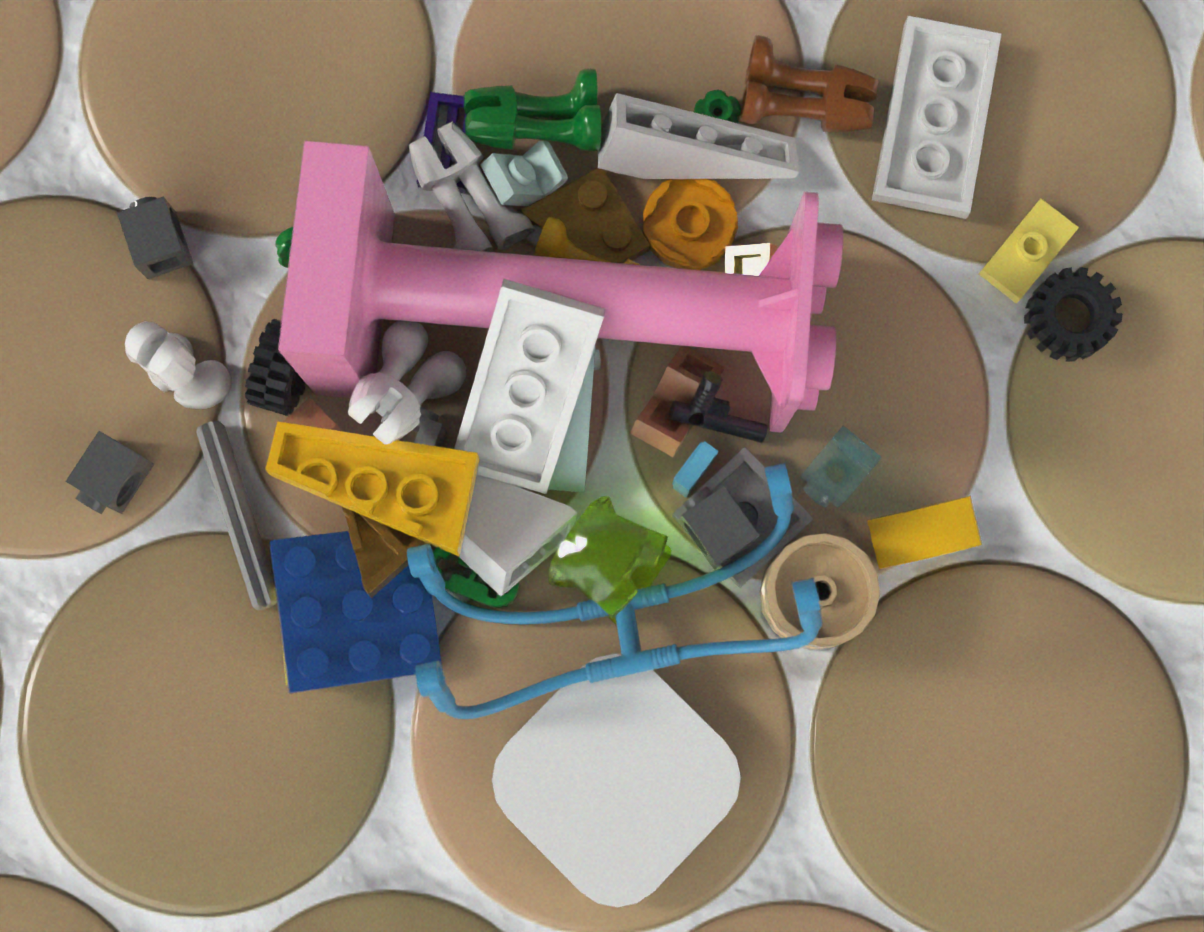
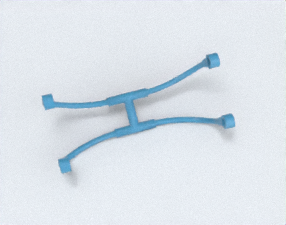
M782 463L764 468L772 505L778 519L770 535L752 551L718 570L670 586H666L663 583L661 585L658 584L656 586L578 602L576 607L538 612H506L467 604L446 591L445 581L437 569L430 544L408 548L407 559L412 576L414 578L419 577L426 591L434 595L444 606L452 611L486 622L524 625L562 622L579 618L581 621L615 615L622 655L587 663L585 668L546 679L503 697L473 706H459L455 704V697L445 682L441 663L439 661L416 665L415 668L417 686L421 696H429L438 711L445 712L453 718L475 719L500 712L556 689L589 680L590 683L659 669L660 667L680 664V660L694 657L780 652L798 649L810 644L816 638L822 626L821 607L814 578L792 583L800 623L804 631L791 637L711 642L677 647V644H673L672 646L668 645L667 647L663 646L662 648L658 647L657 649L641 651L635 610L668 603L670 598L689 594L724 581L754 565L770 553L786 534L791 514L794 510L786 464Z

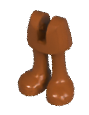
M756 35L746 72V86L742 97L739 121L751 125L759 122L762 117L794 116L821 121L823 132L867 130L872 128L875 108L866 102L876 99L879 80L863 72L837 64L833 70L806 69L784 64L774 57L772 41L768 37ZM766 86L791 88L823 95V98L797 97L778 94L769 91Z

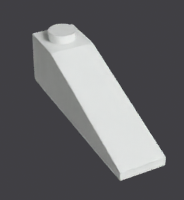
M616 93L601 126L598 168L641 179L796 178L799 174L797 144L794 137Z

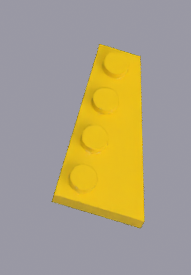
M277 421L265 469L274 478L460 557L480 459L478 453L400 440L384 444L374 436Z

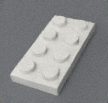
M907 16L902 33L872 201L964 219L968 217L971 212L1001 33Z
M503 279L454 448L456 450L478 453L480 461L477 475L543 494L547 493L604 319V308Z

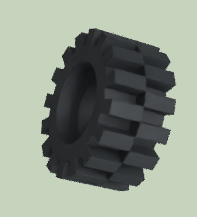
M1071 267L1065 268L1058 274L1053 273L1032 293L1033 296L1027 301L1025 307L1029 309V312L1024 315V324H1031L1032 328L1027 331L1030 340L1035 337L1039 339L1040 343L1036 346L1038 350L1043 352L1048 348L1052 351L1049 356L1050 358L1058 360L1060 357L1066 356V362H1074L1079 357L1082 360L1090 357L1115 337L1119 330L1115 326L1122 322L1123 313H1116V309L1122 305L1120 297L1112 299L1110 294L1116 288L1111 282L1106 287L1099 283L1104 277L1102 274L1096 272L1090 277L1087 276L1089 268L1080 267L1075 272H1072ZM1075 298L1086 305L1090 313V322L1085 330L1072 332L1059 324L1055 310L1060 300Z
M272 319L271 323L268 322L265 326V332H262L259 337V346H255L253 351L255 357L253 363H250L248 368L250 376L246 379L245 387L248 389L245 393V399H248L247 403L249 405L288 416L293 413L294 407L298 406L300 395H303L305 391V382L279 352L282 321Z

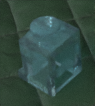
M842 426L800 476L807 482L803 490L822 507L826 508L831 502L839 508L882 457L845 426ZM836 466L840 468L843 473L842 481L834 482L826 475L827 467Z

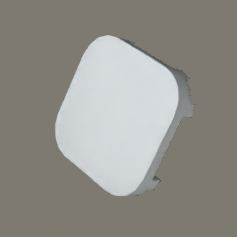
M611 654V655L601 656V657H597V658L593 659V660L590 661L589 663H592V662H594V661L597 662V661H599V660L608 659V658H613V657H617V656H622V655H620V654ZM654 670L594 683L586 680L560 688L506 743L495 761L492 776L495 800L506 817L581 893L598 904L613 907L636 904L653 893L728 814L738 798L741 780L737 758L725 740Z

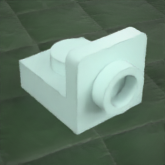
M538 141L523 156L492 153L480 164L501 205L529 206L555 192L568 179L563 166L548 141Z

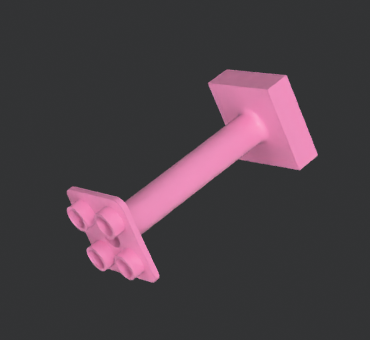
M304 141L278 350L315 395L351 398L362 376L377 373L383 319L490 328L503 279H507L604 308V319L597 338L752 352L771 390L769 431L783 433L797 409L814 411L818 401L819 390H829L831 386L836 353V329L832 326L810 325L811 314L822 313L827 287L835 288L837 286L842 261L843 226L841 224L818 223L819 195L814 192H804L787 237L758 276L392 243L395 213L369 146Z

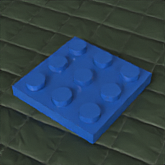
M349 531L270 540L289 694L414 676L416 665L439 661L442 666L432 595L426 591L419 577L414 578L412 576L409 565L371 598L363 587Z

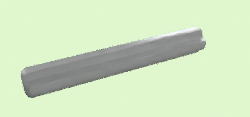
M220 421L205 423L197 428L196 433L252 607L257 610L273 607L277 604L274 577L225 426Z

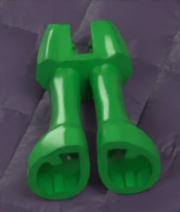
M596 69L581 70L576 76L573 89L569 93L560 96L544 97L515 92L512 85L482 87L465 92V134L472 142L512 150L514 149L516 139H535L571 144L584 151L600 150L601 110L600 105H597Z

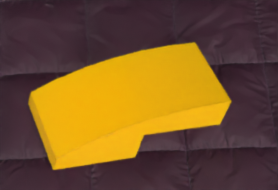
M971 495L867 520L879 569L982 545Z

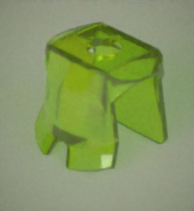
M602 496L590 503L551 559L548 582L555 587L578 588L589 600L593 599L610 615L607 617L617 625L615 616L634 598L638 589L652 585L671 557V548L666 545L668 536L617 515L610 497Z

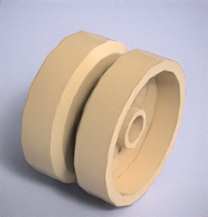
M824 533L803 536L777 554L764 572L759 591L762 613L773 632L781 638L798 635L804 631L800 623L792 583L814 578L815 583L821 584L820 590H827L828 598L823 601L819 600L822 626L816 638L810 644L801 648L808 650L832 648L849 641L863 632L875 616L880 597L877 571L863 550L848 539Z

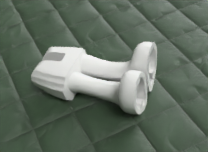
M453 121L437 129L445 152L452 160L453 166L444 169L439 160L438 153L433 149L425 136L409 144L412 164L422 190L435 193L452 223L456 239L453 249L493 252L491 243L475 222L456 185L460 181L465 185L489 226L490 235L498 249L509 248L527 238L534 231V227L527 216L513 213L504 205H501L479 167L484 158L471 139Z
M148 321L136 324L127 334L125 347L129 360L138 363L147 371L151 382L163 392L174 391V399L185 408H211L223 401L229 394L232 385V377L229 370L221 362L215 360H208L195 365L196 359L193 356V347L185 336L178 333H168L164 328Z
M397 321L387 329L382 341L383 367L377 373L362 376L350 399L348 415L359 424L370 413L373 414L375 411L382 416V423L373 435L384 444H390L404 437L420 423V405L426 399L443 398L454 394L461 388L466 377V367L463 360L453 352L440 351L429 357L421 365L408 387L400 382V379L420 360L428 345L427 332L418 322Z

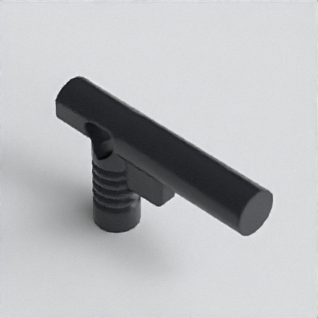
M707 371L704 373L690 404L673 401L669 410L670 420L760 443L765 440L767 424L729 415L730 402L715 398L723 381L722 377L715 372Z

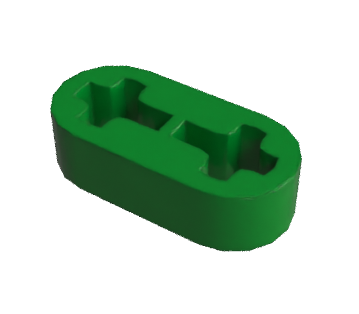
M436 548L433 551L435 563L443 578L444 571L438 567V563L441 559L449 560L452 553ZM460 557L458 558V563L472 571L470 577L466 578L453 574L449 581L444 580L447 591L493 608L506 607L514 602L520 589V583L518 582L503 596L498 594L496 599L490 598V589L486 585L476 582L478 574Z

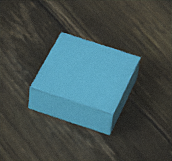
M706 441L700 442L674 477L673 489L687 498L714 462L719 451Z

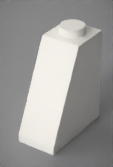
M476 475L460 558L500 596H503L571 538L578 513L571 506L518 486Z

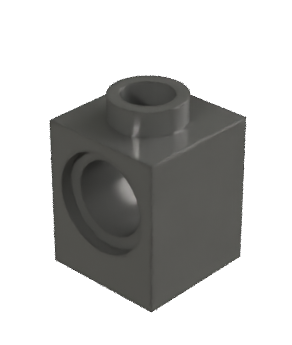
M164 196L160 198H140L132 202L130 208L117 212L134 266L147 279L194 264L177 213Z
M98 431L65 482L80 490L75 499L92 510L102 514L105 508L108 507L122 514L154 466V463L103 432Z
M724 485L713 493L707 486L683 503L687 511L681 515L680 523L714 570L754 543L760 536Z

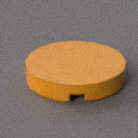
M669 179L662 182L650 194L643 211V235L650 244V251L664 264L678 269L702 270L718 263L726 255V247L732 246L737 234L738 217L734 207L735 204L730 193L712 179Z

